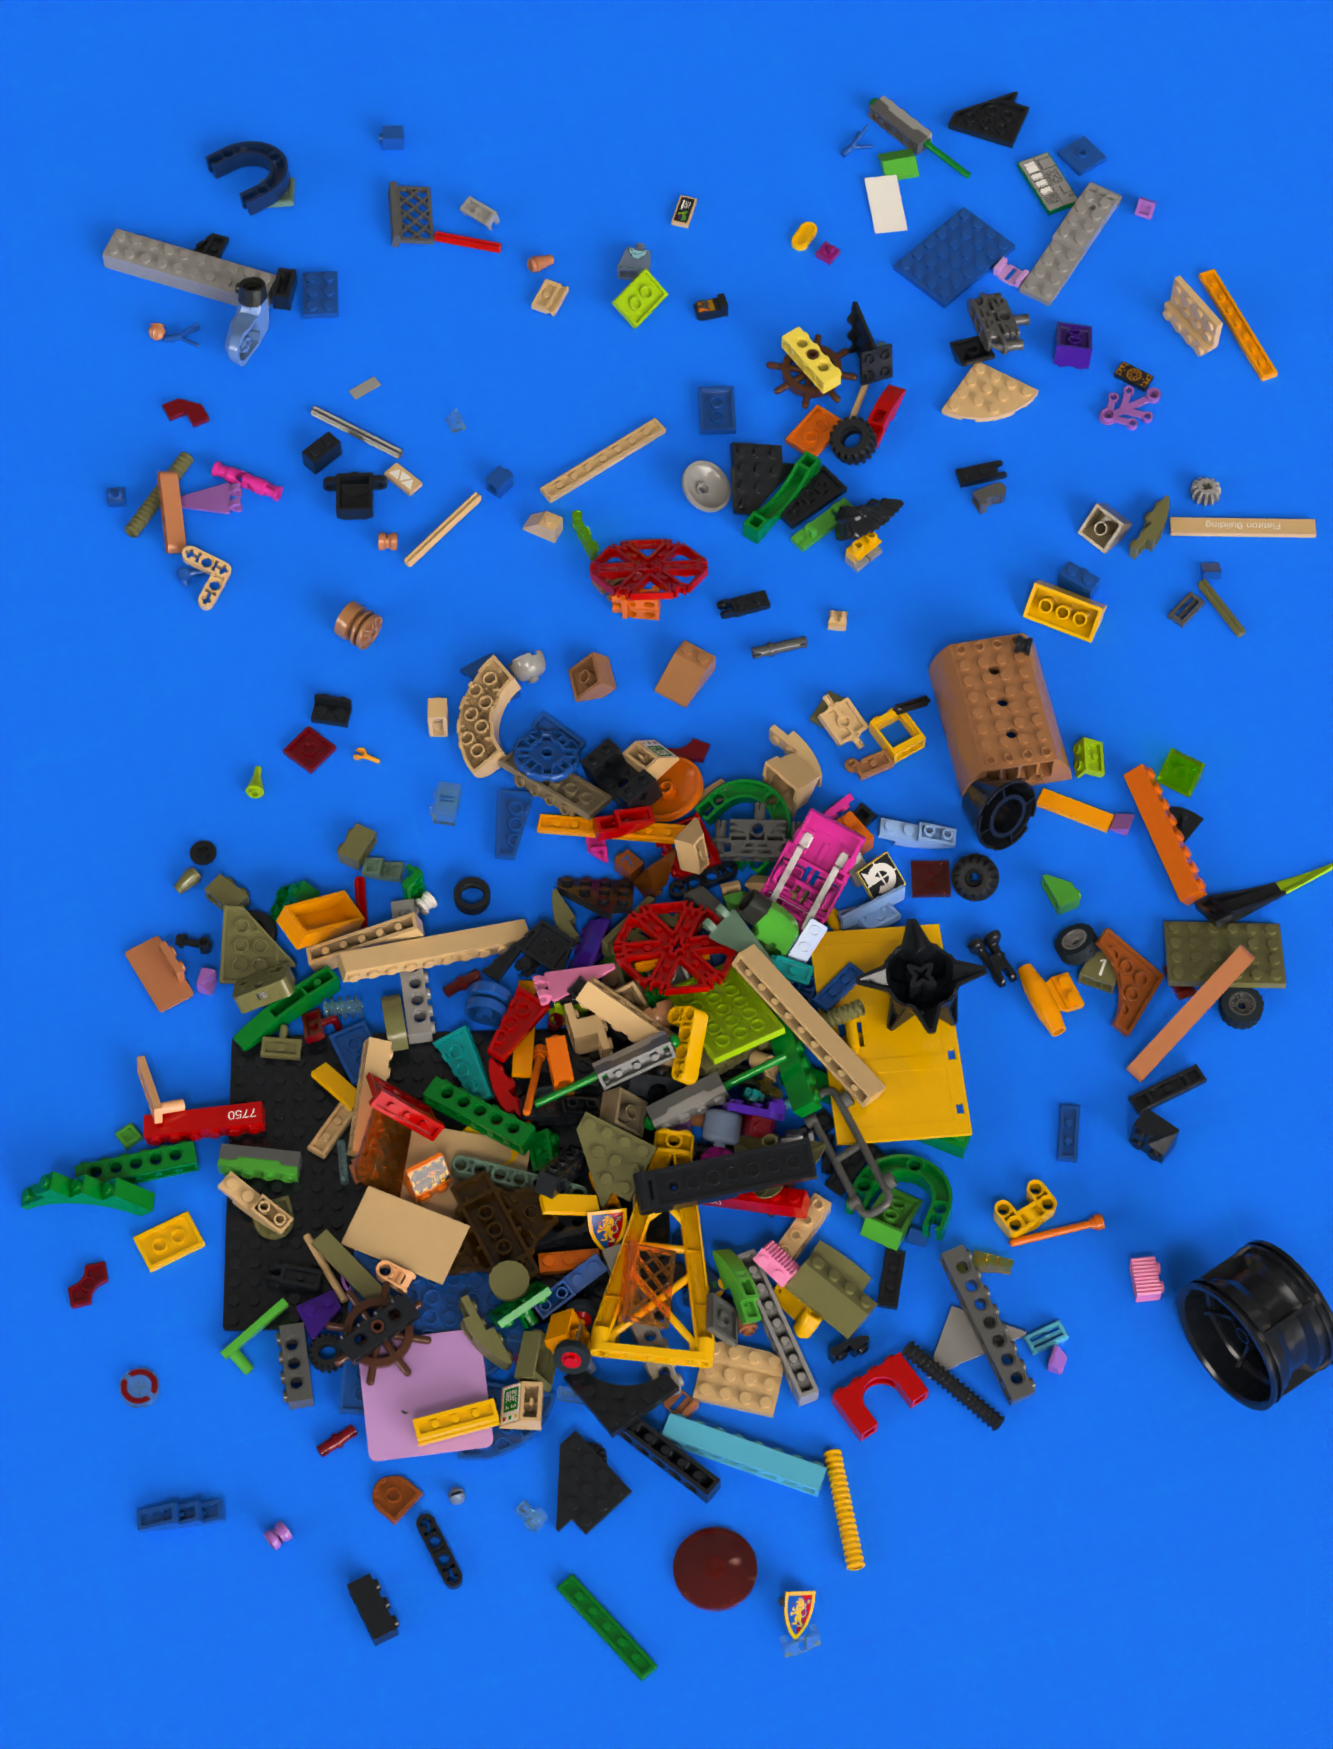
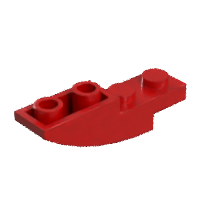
M889 384L872 409L867 422L871 425L877 437V447L874 448L878 449L890 421H893L906 389Z
M490 1058V1085L496 1104L502 1111L512 1113L521 1120L520 1100L515 1093L516 1083L511 1076H506L505 1070L499 1062L496 1063L493 1058ZM521 1120L523 1122H529L532 1124V1121L530 1120Z

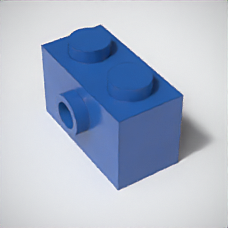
M1069 561L1059 573L1057 586L1092 599L1098 591L1100 578L1091 574L1087 569L1081 568Z

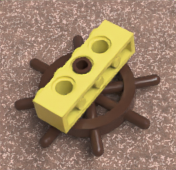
M797 327L782 336L781 347L787 353L783 362H767L766 364L768 369L782 371L784 383L776 387L774 393L778 395L789 389L794 394L803 397L802 408L804 409L809 407L810 398H820L829 395L835 403H839L841 399L834 390L840 385L841 379L857 380L856 374L842 372L840 359L849 354V349L844 348L835 353L828 347L820 345L822 339L820 334L815 335L813 343L808 333ZM790 372L801 373V374H799V375L795 376L794 378H792V376L790 375ZM805 379L806 385L799 384V382Z

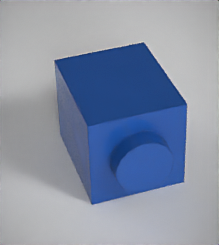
M403 125L382 126V133H379V143H383V150H404Z
M498 466L485 479L486 490L500 499L514 485L511 471Z

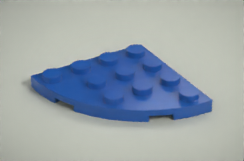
M486 1381L488 1399L494 1398L499 1416V1425L492 1427L493 1443L487 1448L458 1451V1460L480 1461L500 1457L520 1448L537 1434L539 1430L500 1429L502 1388L509 1385ZM544 1392L542 1426L553 1408L556 1398L554 1393Z

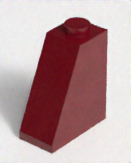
M741 1115L743 1121L740 1135L763 1139L768 1134L775 1135L777 1127L775 1121L754 1115Z

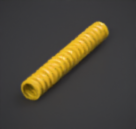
M831 1449L826 1451L823 1456L826 1458L825 1464H827L828 1480L831 1483V1494L834 1495L832 1497V1500L835 1501L833 1505L836 1507V1519L839 1520L837 1524L840 1526L839 1532H841V1543L844 1545L842 1547L843 1551H845L844 1556L847 1557L845 1559L847 1563L846 1568L850 1571H856L865 1566L864 1556L861 1555L863 1551L860 1549V1538L857 1536L859 1532L856 1530L857 1525L855 1524L854 1508L851 1505L852 1500L849 1499L851 1494L848 1493L850 1489L847 1487L848 1481H846L845 1465L842 1462V1451Z

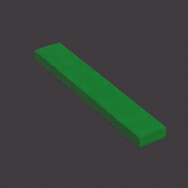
M573 1574L556 1587L557 1591L641 1682L658 1668L656 1663Z

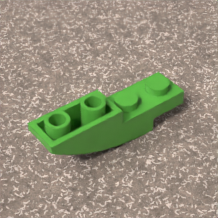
M731 1249L714 1250L712 1255L724 1290L730 1289L741 1324L758 1323L762 1320L756 1302L760 1295L749 1271Z

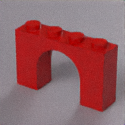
M900 1352L896 1355H889L884 1359V1363L879 1366H872L865 1375L855 1377L848 1386L838 1388L832 1395V1404L860 1442L878 1429V1422L866 1408L862 1398L870 1387L879 1384L893 1387L898 1391L910 1409L928 1398L929 1390Z

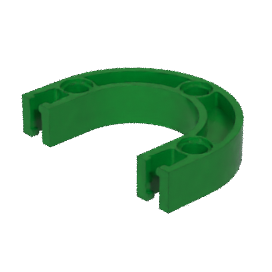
M738 779L727 782L716 788L694 808L699 816L711 826L727 810L737 804L759 802V805H761V802L767 804L766 810L769 812L771 820H787L789 824L787 837L791 839V822L793 820L787 804L774 788L758 780ZM723 798L724 801L721 804H715L717 799ZM771 799H777V802L775 804H768V802ZM710 807L714 808L708 816L703 815ZM746 862L751 870H754L756 875H765L777 862H763L758 869L753 867L757 862Z
M908 1154L889 1155L875 1160L883 1175L890 1171L897 1182L915 1184L928 1194L931 1199V1205L923 1223L922 1236L929 1238L931 1235L929 1229L932 1224L937 1225L934 1229L936 1231V1240L942 1241L952 1215V1188L942 1170L924 1158ZM869 1165L859 1173L853 1184V1188L860 1197L863 1207L869 1210L874 1196L881 1189ZM846 1202V1213L853 1215L854 1210L852 1211Z

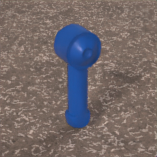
M181 568L176 571L178 581L182 582L184 587L189 586V581L192 577L207 575V573L198 569Z

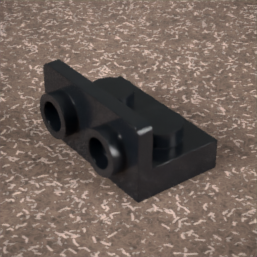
M315 694L311 722L348 728L353 710L352 700L346 697Z

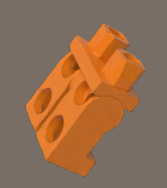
M652 585V589H642L640 593L648 591L660 592V589ZM617 594L611 598L613 602L612 612L622 613L623 619H628L629 616L635 619L659 620L661 599L630 601V599L625 600V595L617 598Z

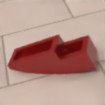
M651 806L614 810L613 815L594 817L592 827L597 841H603L644 829L654 824L655 818Z

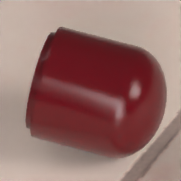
M559 1013L551 1014L546 1023L548 1029L558 1031L564 1023V1018ZM551 1017H554V1023L551 1022Z

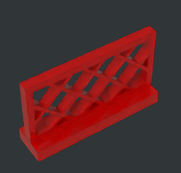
M370 1072L366 1075L373 1096L369 1101L371 1107L431 1141H434L445 1128L444 1123L435 1118L430 1106Z

